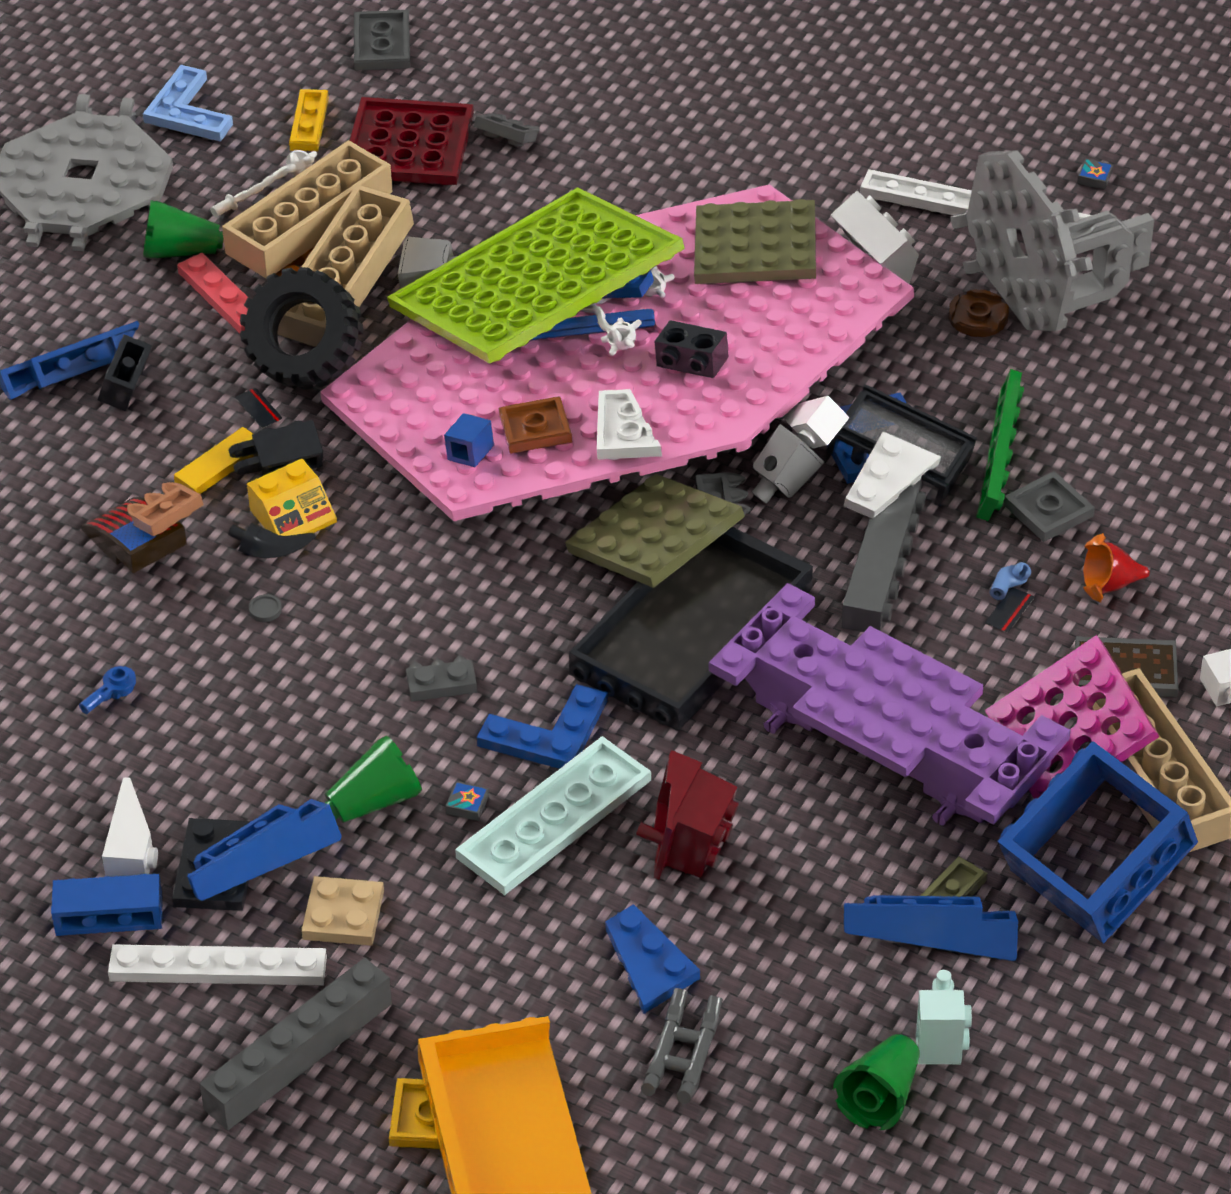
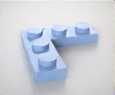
M185 65L178 67L143 113L144 123L220 142L233 126L232 116L188 105L206 82L207 75L205 70Z

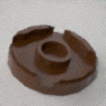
M969 290L966 295L961 297L958 294L949 304V321L952 327L960 333L971 337L995 335L1002 331L1008 323L1009 306L1007 303L1002 302V297L987 290Z

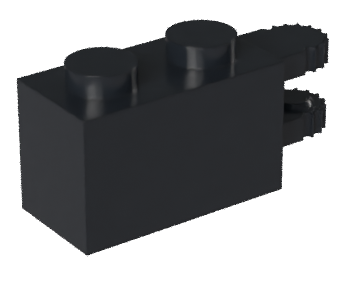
M313 420L306 422L294 421L288 424V426L277 429H262L256 434H252V440L234 444L228 449L232 458L254 455L253 458L234 464L235 473L238 475L259 471L260 477L299 459H303L311 469L323 467V449Z

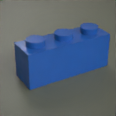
M159 874L53 880L51 915L56 936L162 929L163 895Z

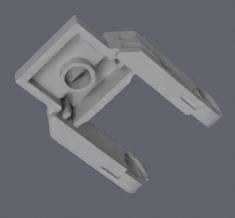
M1104 211L1082 218L1075 223H1067L1076 255L1092 249L1094 251L1092 260L1093 271L1079 275L1078 278L1072 280L1071 286L1075 292L1071 307L1065 309V314L1114 298L1129 282L1130 272L1149 266L1154 219L1149 213L1121 221L1109 211Z

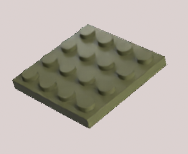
M796 199L794 201L780 202L769 200L759 203L736 202L734 204L718 205L708 203L696 206L695 284L816 279L815 200Z
M654 474L631 493L623 496L610 509L602 512L598 518L586 527L578 530L565 544L568 553L654 588L742 520L745 515L742 506Z

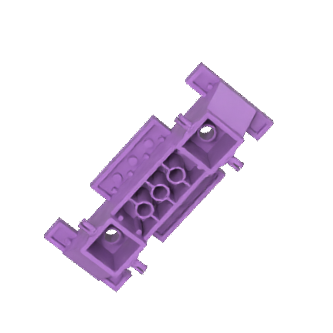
M789 583L709 662V672L735 686L744 678L756 692V702L770 709L773 713L764 723V728L768 732L770 731V733L774 734L784 722L797 724L810 732L815 728L904 777L909 775L924 783L923 793L935 798L942 805L932 816L937 824L939 822V825H944L953 813L968 816L979 823L985 820L994 825L1009 808H1013L1047 770L1051 765V760L1070 739V729L1043 715L1022 736L974 711L970 707L983 694V684L871 626L850 646L806 623L802 619L815 606V597Z

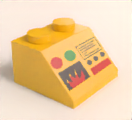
M299 459L247 483L250 511L265 529L275 534L289 536L315 533L337 523L336 515L319 477L303 459Z

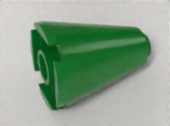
M151 200L143 258L195 256L200 253L204 255L216 254L217 248H223V231H219V224L160 201Z
M387 735L378 739L325 793L327 799L325 803L330 805L335 820L339 818L342 823L411 799L421 793L422 787L410 764L406 765L401 758L402 752Z
M892 1035L839 1073L833 1084V1090L836 1088L838 1095L835 1101L840 1111L851 1122L866 1129L872 1125L880 1127L879 1130H887L899 1121L903 1114L920 1058V1050L917 1044L905 1035Z

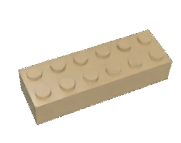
M348 140L223 225L225 254L264 278L277 273L316 246L357 184L388 194L392 193L391 165Z
M357 184L302 267L310 268L314 272L318 270L334 279L355 299L354 304L360 307L414 225L410 201ZM304 302L292 307L283 316L279 324L278 335L316 347L326 329L324 310L314 302Z
M1137 668L1122 673L1159 735V738L1122 763L1188 812L1198 843L1190 852L1230 839L1231 797L1142 671ZM1106 698L1097 700L1092 710L1101 709L1106 703ZM1117 722L1110 725L1107 729V735L1116 733L1120 728V723ZM1138 806L1154 829L1160 822Z

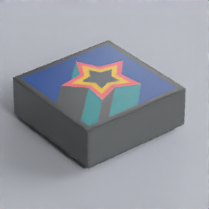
M1085 158L1078 174L1077 184L1106 189L1113 172V164Z
M456 781L445 806L446 814L479 821L489 798V788Z

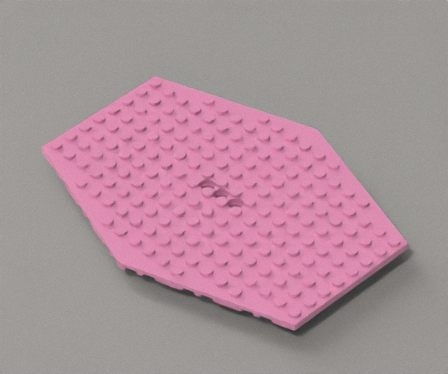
M769 184L636 215L681 237L685 249L675 254L672 259L656 265L658 270L664 275L673 274L675 276L674 280L666 282V288L664 289L665 297L661 298L659 295L648 297L644 295L637 298H612L602 304H595L600 306L605 314L653 309L655 325L635 330L636 340L633 348L618 350L614 356H610L611 345L609 342L602 343L601 337L606 336L607 332L530 340L526 345L517 347L504 355L501 360L489 364L411 319L320 392L321 400L450 519L457 521L490 513L493 510V506L510 503L512 507L522 505V499L541 495L542 500L589 489L592 482L608 479L610 483L620 481V476L638 472L640 476L687 465L688 459L705 456L708 460L717 458V452L733 448H735L736 452L747 450L752 445L751 440L759 433L765 434L770 429L769 424L775 418H782L809 394V387L816 381L822 382L827 377V371L831 367L841 365L865 343V337L872 330L877 332L882 327V321L885 318L894 316L914 298V287L886 267H882L875 259L816 217V279L695 284L696 206L708 203L718 205L734 204L736 202L759 203L769 200L776 202L792 201ZM578 311L573 317L595 315V313ZM670 320L727 332L729 357L714 378L657 367L654 341ZM631 389L642 410L645 422L649 423L655 440H658L661 445L662 456L620 458L617 460L597 459L599 391ZM552 397H561L573 442L510 454L498 408ZM463 413L491 420L494 446L476 467L447 460L444 434Z

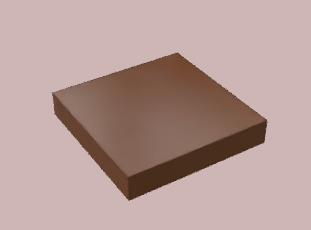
M559 396L498 408L510 454L573 442L561 397Z

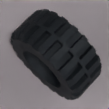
M300 267L298 271H295L293 268L282 269V276H278L275 273L266 277L268 281L266 285L262 286L259 283L253 289L257 293L253 299L247 298L244 304L248 308L247 315L241 314L240 324L245 327V331L240 332L241 342L247 345L244 349L247 357L254 361L253 365L259 371L286 387L293 389L299 387L303 390H310L315 384L319 387L329 385L328 379L330 377L337 379L343 374L341 369L345 365L352 366L355 359L351 355L354 350L360 351L362 342L358 340V335L363 334V324L358 320L362 315L359 307L354 304L355 299L342 285L318 270L314 272L310 268ZM314 302L321 306L326 316V329L321 341L314 349L305 354L297 356L286 354L278 343V328L283 316L292 307L300 303Z

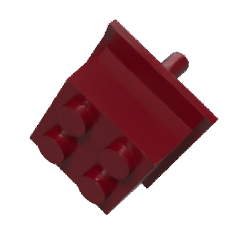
M673 750L669 754L656 805L654 827L641 822L636 835L657 844L653 878L660 880V876L666 866L701 878L707 866L713 868L721 848H718L720 843H726L731 833L733 824L730 822H732L739 806V802L734 801L738 787L701 769L702 762Z

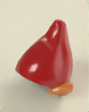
M1103 533L1094 536L1084 546L1088 549L1083 567L1086 585L1083 589L1093 600L1100 603L1104 598L1103 594L1123 589L1132 582L1146 579L1150 574L1146 566L1133 560L1123 549L1112 543L1105 542L1106 537Z

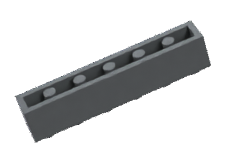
M922 478L915 485H910L901 492L899 498L875 518L869 519L843 602L842 628L865 632L871 626L881 631L884 622H890L893 604L890 603V600L897 599L900 581H897V577L903 578L906 558L903 557L904 554L910 555L913 536H910V533L917 532L919 514L916 513L917 510L923 511L926 492H921Z
M363 958L200 1082L203 1109L229 1131L392 1004L390 977L367 958Z

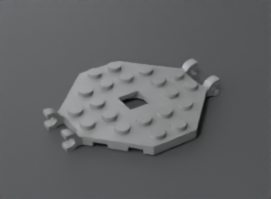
M79 94L75 113L4 144L0 153V195L4 198L5 204L16 215H20L25 220L24 233H28L26 246L38 247L43 232L70 234V237H74L72 243L73 251L84 252L88 236L99 232V226L110 221L116 224L134 216V210L145 205L149 208L151 200L161 201L173 169V161L134 122L136 112H132L135 104L133 98L122 99L120 116L118 117L114 115L92 114V108H88L91 100L90 95ZM80 165H89L96 168L92 179L66 177L69 169Z
M1018 150L992 151L981 154L978 157L968 211H965V214L950 217L953 228L968 226L969 233L974 238L977 248L976 260L963 262L965 273L972 274L983 271L1026 330L1058 331L1066 328L1068 319L1064 315L1065 309L1071 307L1075 292L1071 286L1072 280L1078 278L1080 271L1093 269L1090 257H1076L1067 224L1080 221L1077 208L1064 210L1057 201L1052 203L1044 194L1047 191V187L1035 172L1028 173L1022 165L1024 158ZM1016 228L1021 229L1028 256L1024 254L1019 245Z

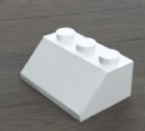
M856 191L831 216L856 247L875 259L882 267H886L910 284L919 256L912 246L915 240L904 228L899 232L896 229L898 226L897 222L887 212L882 215L879 212L881 207L870 195L865 199Z

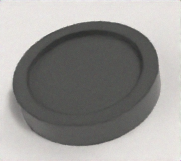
M270 594L256 596L249 603L250 616L259 622L273 621L282 612L281 601L276 596Z

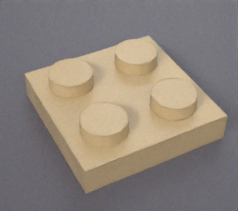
M314 876L302 926V940L373 946L384 894L383 882Z

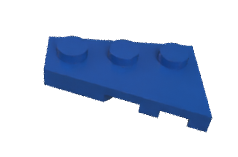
M634 904L606 921V932L619 961L624 965L628 974V981L632 990H635L643 1014L671 998L674 988L685 989L700 979V969Z

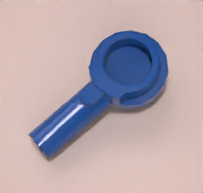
M117 666L109 669L103 676L104 685L79 703L81 711L84 714H88L104 701H108L111 698L119 699L129 695L137 681L135 672L126 666Z

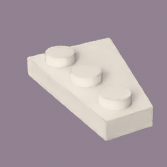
M631 389L599 391L597 459L617 460L620 458L662 456L661 445L658 440H655L649 423L645 422L642 410Z
M882 432L846 496L844 507L872 519L898 499L899 494L907 487L915 485L924 473L938 466L941 456L886 432Z

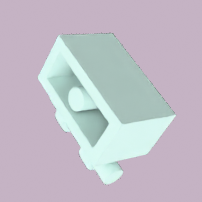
M947 970L938 971L937 978L932 983V990H919L916 1023V1044L920 1050L918 1064L961 1065L962 1051L969 1050V1028L965 1027H971L972 1024L971 1005H964V990H954L951 973Z

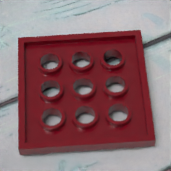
M361 97L349 141L375 156H380L378 158L391 165L392 181L457 185L474 115L473 104Z

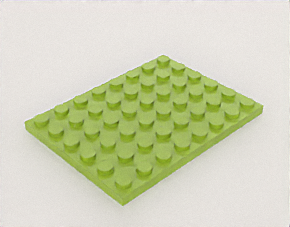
M577 187L387 296L389 306L490 364L501 360L504 355L517 347L526 345L529 340L541 333L550 331L556 324L575 316L578 311L590 304L599 302L602 297L612 291L623 288L626 283L639 275L648 273L656 265L672 259L675 254L684 250L685 247L681 237Z

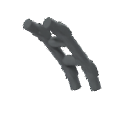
M674 988L665 1017V1024L653 1060L649 1065L645 1080L641 1086V1091L644 1095H653L662 1081L665 1069L685 1073L677 1093V1099L680 1103L686 1104L690 1102L698 1088L712 1038L717 1029L723 999L718 996H709L700 1031L680 1027L688 991ZM674 1040L695 1045L691 1060L669 1055Z

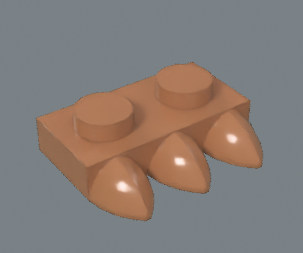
M167 482L162 484V491L165 495L146 493L144 498L147 505L138 503L128 504L127 511L132 517L135 527L155 536L202 507L204 504L201 494L182 484Z

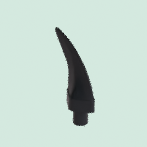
M253 522L247 530L233 524L228 533V536L241 541L238 551L258 558L286 556L302 549L316 537L315 533L281 536Z

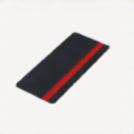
M257 388L235 397L261 428L283 419Z
M1012 587L985 623L1004 632H1009L1032 602L1034 596Z

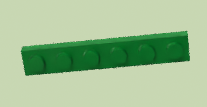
M1010 369L999 392L976 517L989 521L994 510L999 511L1005 498V493L1001 492V489L1005 487L1009 476V471H1006L1005 467H1008L1013 454V450L1009 449V446L1012 445L1017 429L1013 428V425L1017 422L1021 409L1016 405L1019 404L1024 392V387L1020 386L1022 372Z

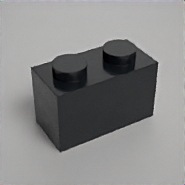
M123 334L104 378L98 401L127 411L145 369L152 345Z

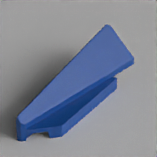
M138 321L0 370V388L8 399L12 400L37 385L41 389L111 364L123 334L133 338L140 324Z
M313 799L308 800L297 809L278 804L198 854L194 860L196 870L188 874L187 877L195 897L203 901L341 840L342 835L329 804Z
M873 895L866 897L864 903L844 904V932L847 934L1014 961L1017 958L1018 919L1016 912H982L983 907L980 897Z

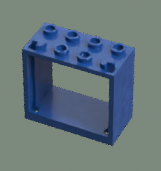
M1092 741L1086 748L1080 749L1075 754L1072 763L1062 774L1059 773L1052 778L1047 790L1039 798L1029 802L1024 810V814L1015 823L1009 824L1003 830L997 842L1010 870L1104 944L1195 847L1198 840L1187 811ZM1104 781H1107L1160 823L1087 899L1033 856Z

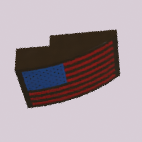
M133 497L81 525L82 531L116 565L122 562L132 573L187 545L185 526L179 521L155 536L134 526L132 517L127 511V506L134 503L147 505L145 499L141 497Z

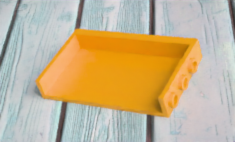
M548 1016L540 1018L528 1017L521 1021L506 1024L494 1023L483 1028L466 1031L455 1030L444 1035L418 1039V1061L451 1194H591L549 1040L550 1020Z

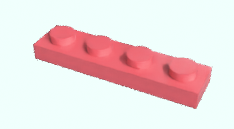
M203 253L178 263V274L239 334L241 331H245V327L240 324L241 314L247 315L248 308L244 304L249 297Z

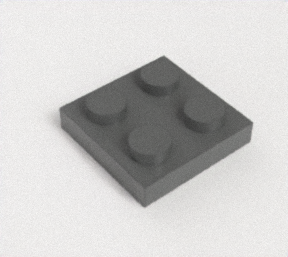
M1055 471L1005 495L1004 506L1043 542L1094 517L1095 507Z

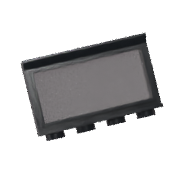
M864 384L863 389L846 412L849 419L830 441L827 453L833 455L839 441H842L853 447L851 460L853 463L860 465L866 455L871 454L882 432H886L941 456L939 465L933 470L929 469L921 476V486L923 481L939 488L934 504L940 507L969 462L977 437Z

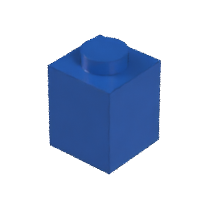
M463 413L444 434L447 460L476 467L494 446L491 420Z

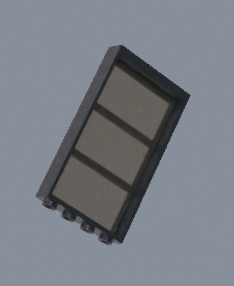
M731 527L654 588L637 582L569 651V675L579 682H584L598 690L607 692L609 697L625 703L635 711H640L650 716L660 724L679 731L726 681L709 672V662L787 583L809 593L812 589L813 566Z

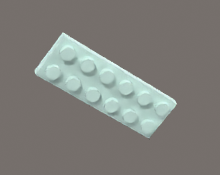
M602 736L455 849L456 859L503 895H506L651 781V771Z

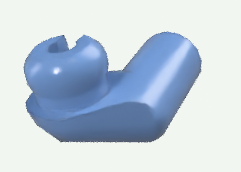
M1019 562L1016 565L1001 568L995 577L990 595L996 600H1002L1005 598L1009 588L1024 584L1031 575L1029 565Z

